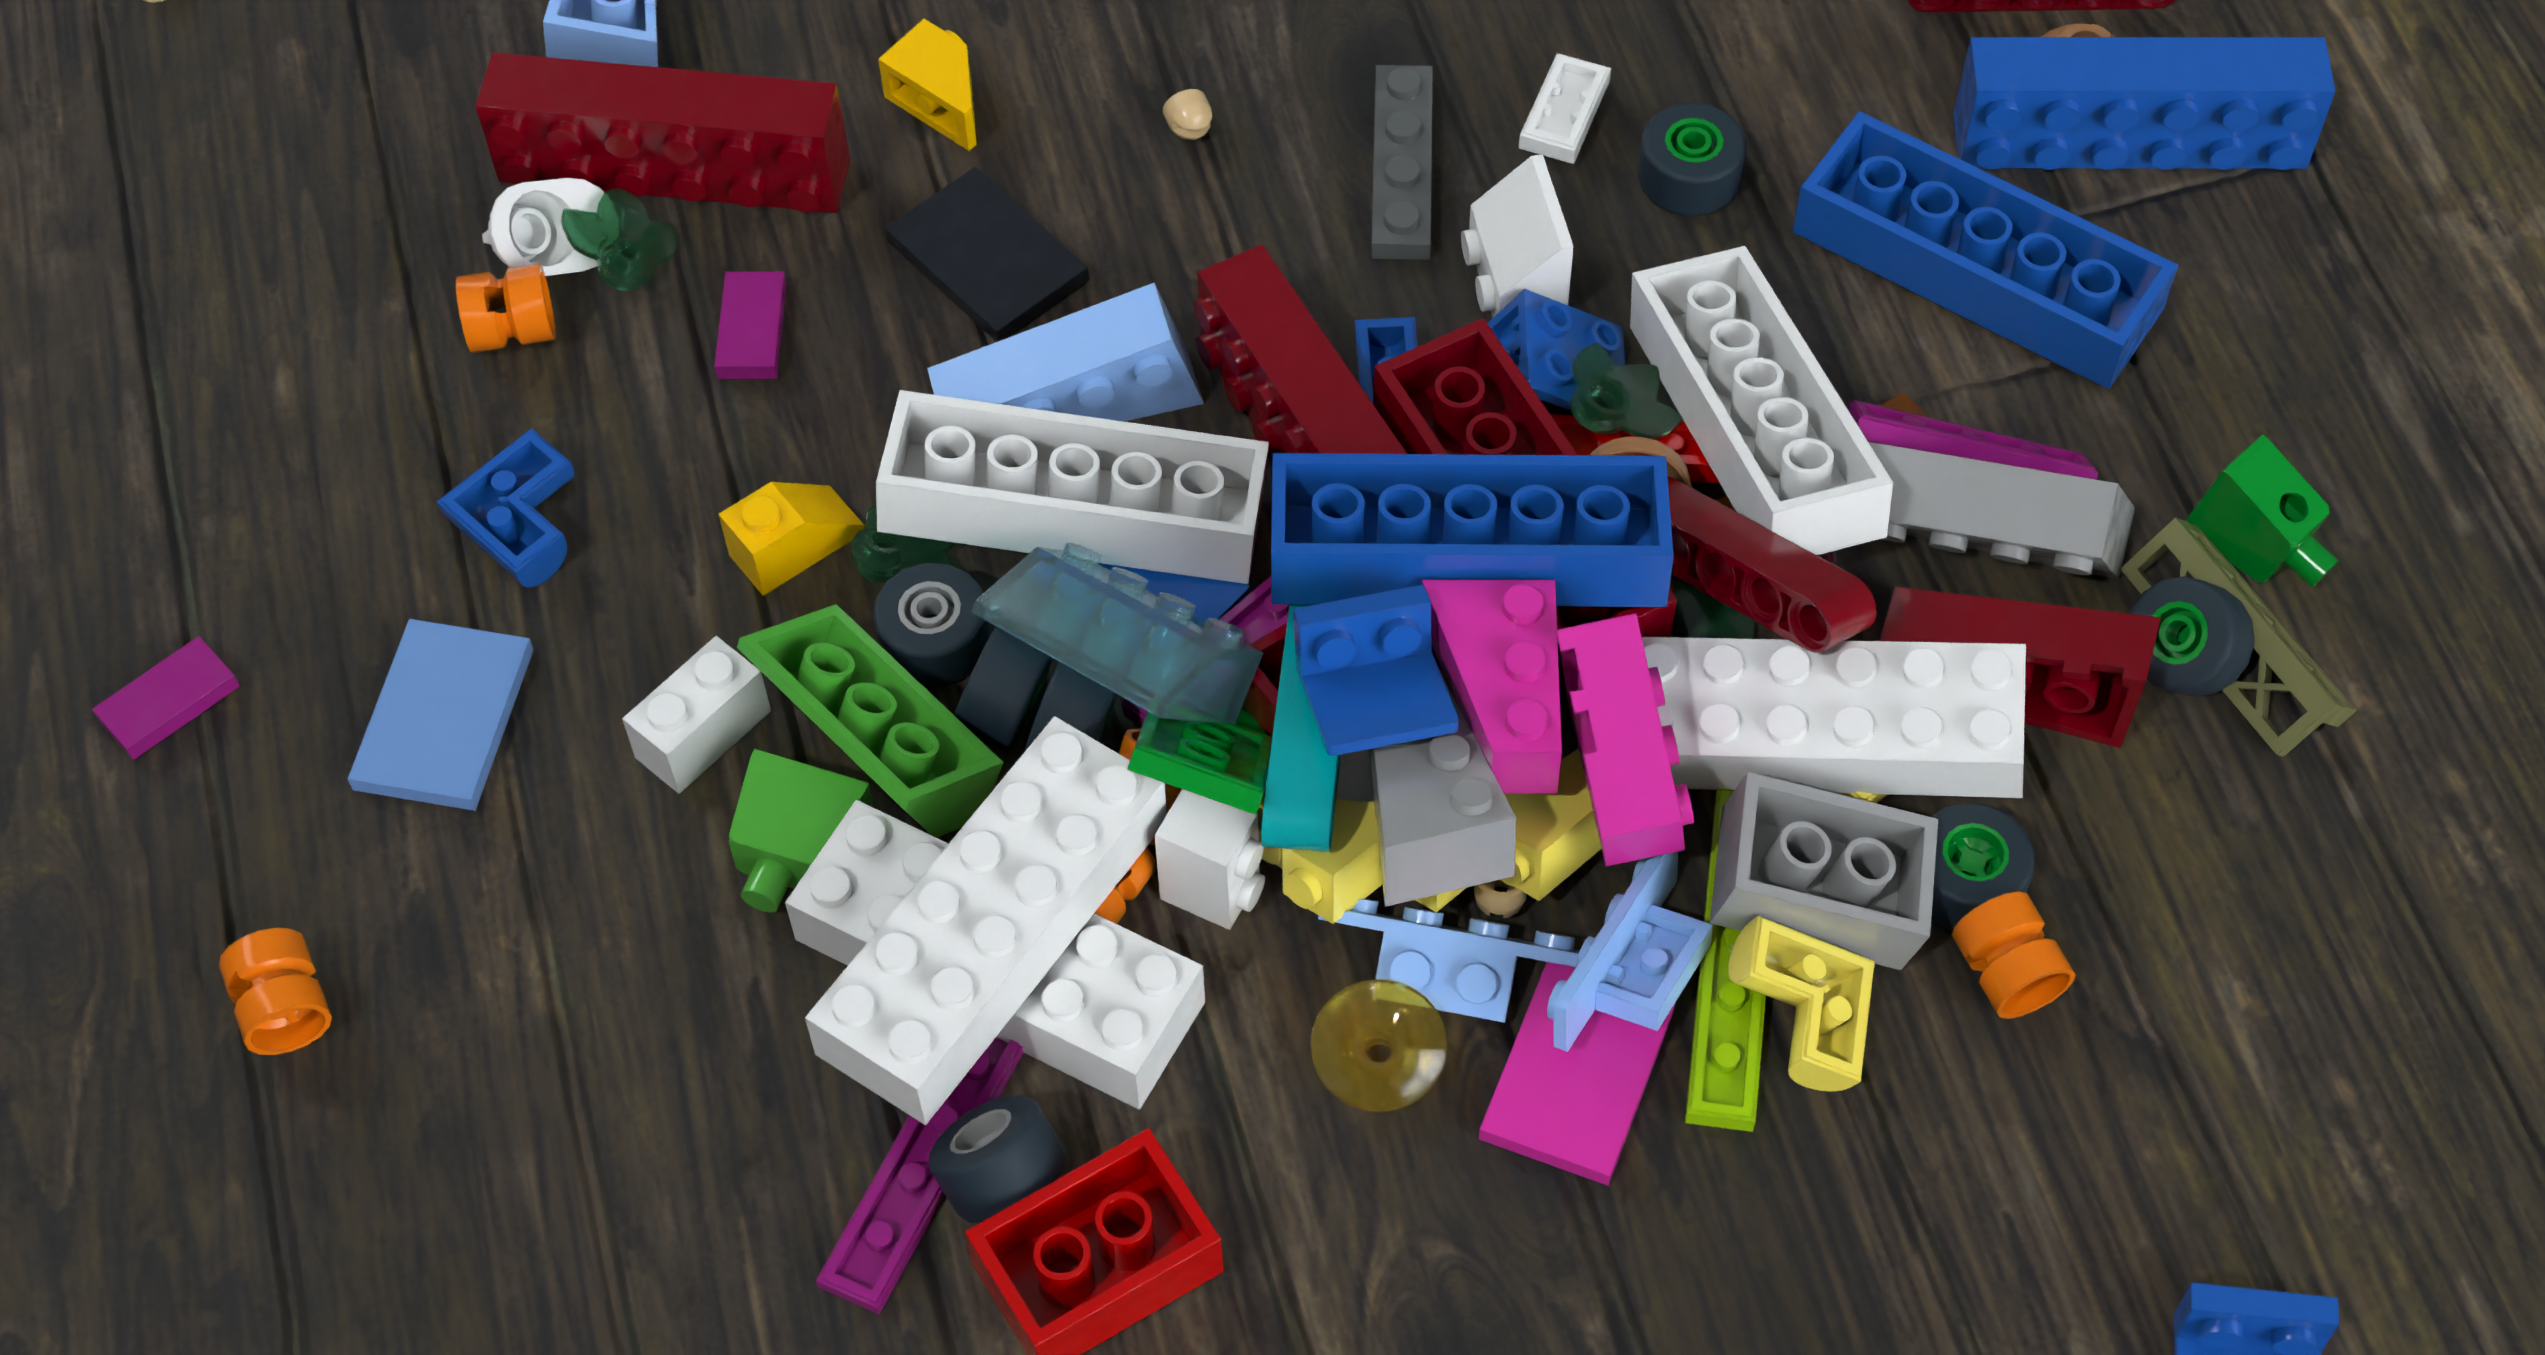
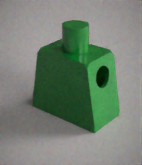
M2263 434L2220 473L2185 520L2198 526L2230 563L2255 582L2265 583L2286 564L2313 588L2339 562L2336 557L2312 536L2330 515L2329 505Z

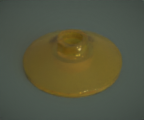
M1391 980L1362 981L1350 985L1335 994L1319 1012L1311 1034L1312 1061L1323 1085L1331 1094L1345 1104L1366 1111L1384 1112L1397 1110L1423 1097L1438 1080L1447 1054L1445 1027L1433 1004L1412 987ZM1376 1044L1386 1045L1392 1051L1390 1058L1380 1063L1370 1060L1366 1053L1371 1046Z

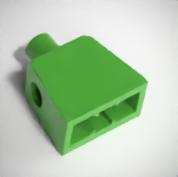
M754 749L750 757L729 833V846L736 869L749 875L741 892V898L755 909L769 913L776 912L787 888L795 889L855 800L875 808L869 783Z

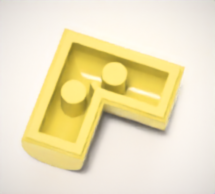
M1755 917L1742 929L1735 941L1730 955L1728 974L1730 981L1796 1007L1788 1067L1789 1076L1794 1082L1804 1087L1830 1092L1842 1091L1861 1082L1875 961L1763 917Z

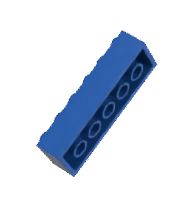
M1971 37L1953 113L1958 159L1977 168L1989 170L1999 168H2042L2047 170L2057 168H2100L2104 170L2116 168H2158L2162 170L2174 168H2216L2220 170L2233 168L2307 169L2333 100L2335 86L2325 37Z
M1861 111L1856 114L1801 186L1793 233L2107 389L2111 388L2163 312L2178 268V264Z
M1273 453L1271 604L1316 605L1422 585V580H1555L1556 606L1667 607L1674 553L1666 456Z

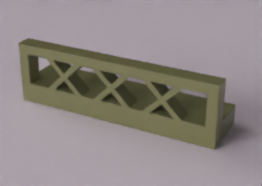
M2175 517L2120 568L2142 594L2145 590L2155 585L2144 571L2170 549L2181 562L2180 577L2186 576L2220 586L2242 601L2253 623L2255 642L2253 648L2260 655L2258 682L2235 681L2222 689V691L2276 755L2284 757L2322 723L2339 727L2357 711L2198 526ZM2188 625L2181 627L2178 632H2181ZM2272 670L2284 684L2271 683ZM2244 690L2257 691L2256 704ZM2270 692L2292 693L2307 710L2302 717L2282 734L2268 719Z

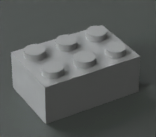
M1747 771L1722 807L1710 923L1742 931L1751 920L1760 916L1873 960L1877 965L1902 970L1930 937L1938 819Z

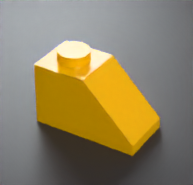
M924 18L878 59L884 97L970 151L977 142L967 45L954 32L950 30L944 31Z
M769 482L718 514L729 556L763 596L866 532L865 525L829 485Z

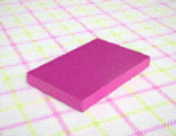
M1546 962L1480 1127L1479 1140L1609 1186L1673 1016L1675 1004L1658 1031L1594 1010L1573 1045L1566 1052L1554 1047L1553 1020L1547 1017V1006L1555 985L1560 980L1568 981L1576 967Z

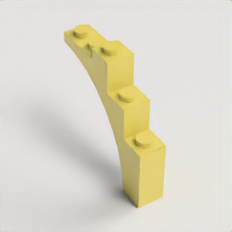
M1579 749L1561 760L1557 794L1504 793L1516 816L1515 876L1500 880L1507 885L1522 890V892L1538 901L1602 849ZM1265 790L1257 810L1259 842H1261ZM1337 798L1330 852L1264 847L1262 859L1283 869L1284 895L1288 896L1299 907L1309 909L1334 924L1343 916L1345 911L1353 909L1359 899H1365L1383 885L1374 801H1355ZM1466 888L1416 899V901L1437 913Z

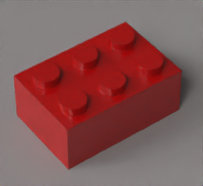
M1149 1128L965 1231L972 1265L1027 1355H1081L1224 1272L1220 1236Z

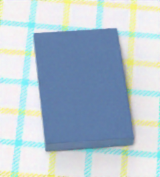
M409 619L348 776L352 790L476 811L534 651L530 638Z

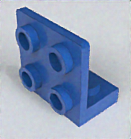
M1523 289L1487 323L1540 401L1544 400L1584 416L1629 418L1623 330L1619 325L1527 289Z
M1424 585L1293 609L1296 670L1328 755L1336 756L1451 734L1459 730L1458 715L1432 654L1431 601Z
M2191 1282L2174 1313V1355H2322V1350L2339 1326L2338 1298Z

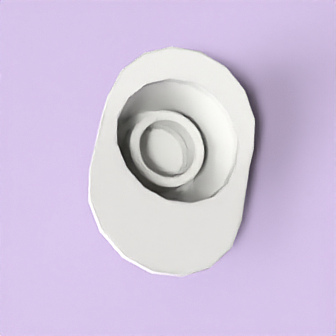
M560 178L523 182L506 188L496 198L490 214L488 230L482 234L483 243L491 244L495 254L510 268L541 263L546 276L582 272L599 266L612 254L618 240L619 219L612 201L601 188L584 179Z

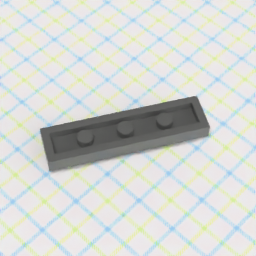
M1376 65L1371 259L1430 260L1433 66Z

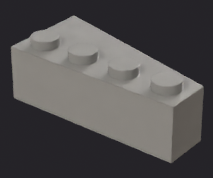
M1868 442L1893 481L1887 537L1882 538V540L1905 542L1906 535L1928 539L1929 546L1948 552L1966 553V549L1970 548L1989 552L1992 558L2005 562L2028 564V561L2050 565L2057 570L2072 574H2092L2116 580L2120 579V568L2123 566L2135 507L2118 483Z
M1441 672L1440 674L1459 718V730L1451 734L1369 749L1385 907L1515 876L1516 816Z

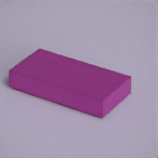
M784 271L725 272L715 358L717 379H777L787 287Z
M198 636L101 702L92 711L98 721L129 757L135 760L239 688L240 685L235 675L202 638Z

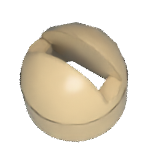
M1198 89L1180 91L1170 97L1163 106V115L1169 128L1182 139H1198L1204 136L1210 128L1212 120L1211 107L1205 94Z
M1501 880L1474 886L1477 907L1488 916H1491L1492 913L1503 915V919L1509 918L1520 911L1527 897V894L1522 892V890L1507 885ZM1496 886L1508 888V891L1498 892L1495 891Z

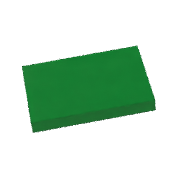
M1156 696V698L1151 700L1127 770L1256 815L1265 790L1272 737Z

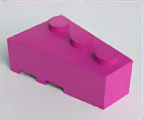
M1422 580V585L1425 586L1431 601V641L1441 665L1440 672L1503 793L1557 794L1562 745L1555 580Z
M1634 613L1556 630L1566 696L1605 866L1685 850L1683 825L1694 823L1691 800L1686 783L1674 785L1670 766L1680 764L1677 743L1672 725L1661 726L1657 707L1666 705L1658 667L1648 668L1637 614Z

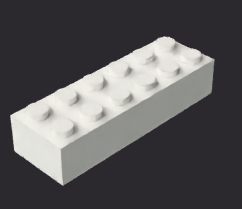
M1746 246L1632 273L1630 328L1736 512L1815 555L1886 538L1893 481Z
M900 390L876 480L877 532L1248 584L1264 492L1269 442Z
M1642 637L1648 668L1658 667L1666 705L1657 707L1661 726L1672 725L1677 743L1680 764L1670 766L1674 785L1686 783L1688 789L1735 790L1746 772L1749 771L1832 793L1861 792L1890 795L2023 798L2026 644L1843 641L1823 652L1813 653L1784 639Z
M1054 716L807 1014L805 1020L815 1055L926 1125L1153 840L1167 815L1165 783L1127 770L1130 760Z
M855 800L785 902L795 940L848 966L946 848L948 843L861 801ZM1093 914L996 1037L1009 1043L1010 1039L1018 1042L1023 1046L1024 1053L1140 1110L1205 1003L1203 965L1099 915Z

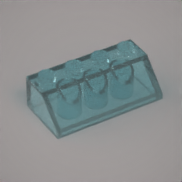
M1069 542L1066 543L1064 550L1036 547L975 600L971 611L975 615L1159 718L1235 724L1263 655V652L1241 641L1244 632L1238 627L1214 618H1208L1206 622L1193 615L1196 606L1191 602L1164 592H1160L1156 596L1145 590L1148 580L1144 577L1118 567H1113L1110 571L1099 565L1102 558L1099 553Z

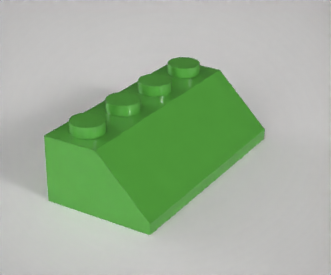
M837 604L739 638L737 648L932 836L938 838L963 827L993 791L1003 761Z

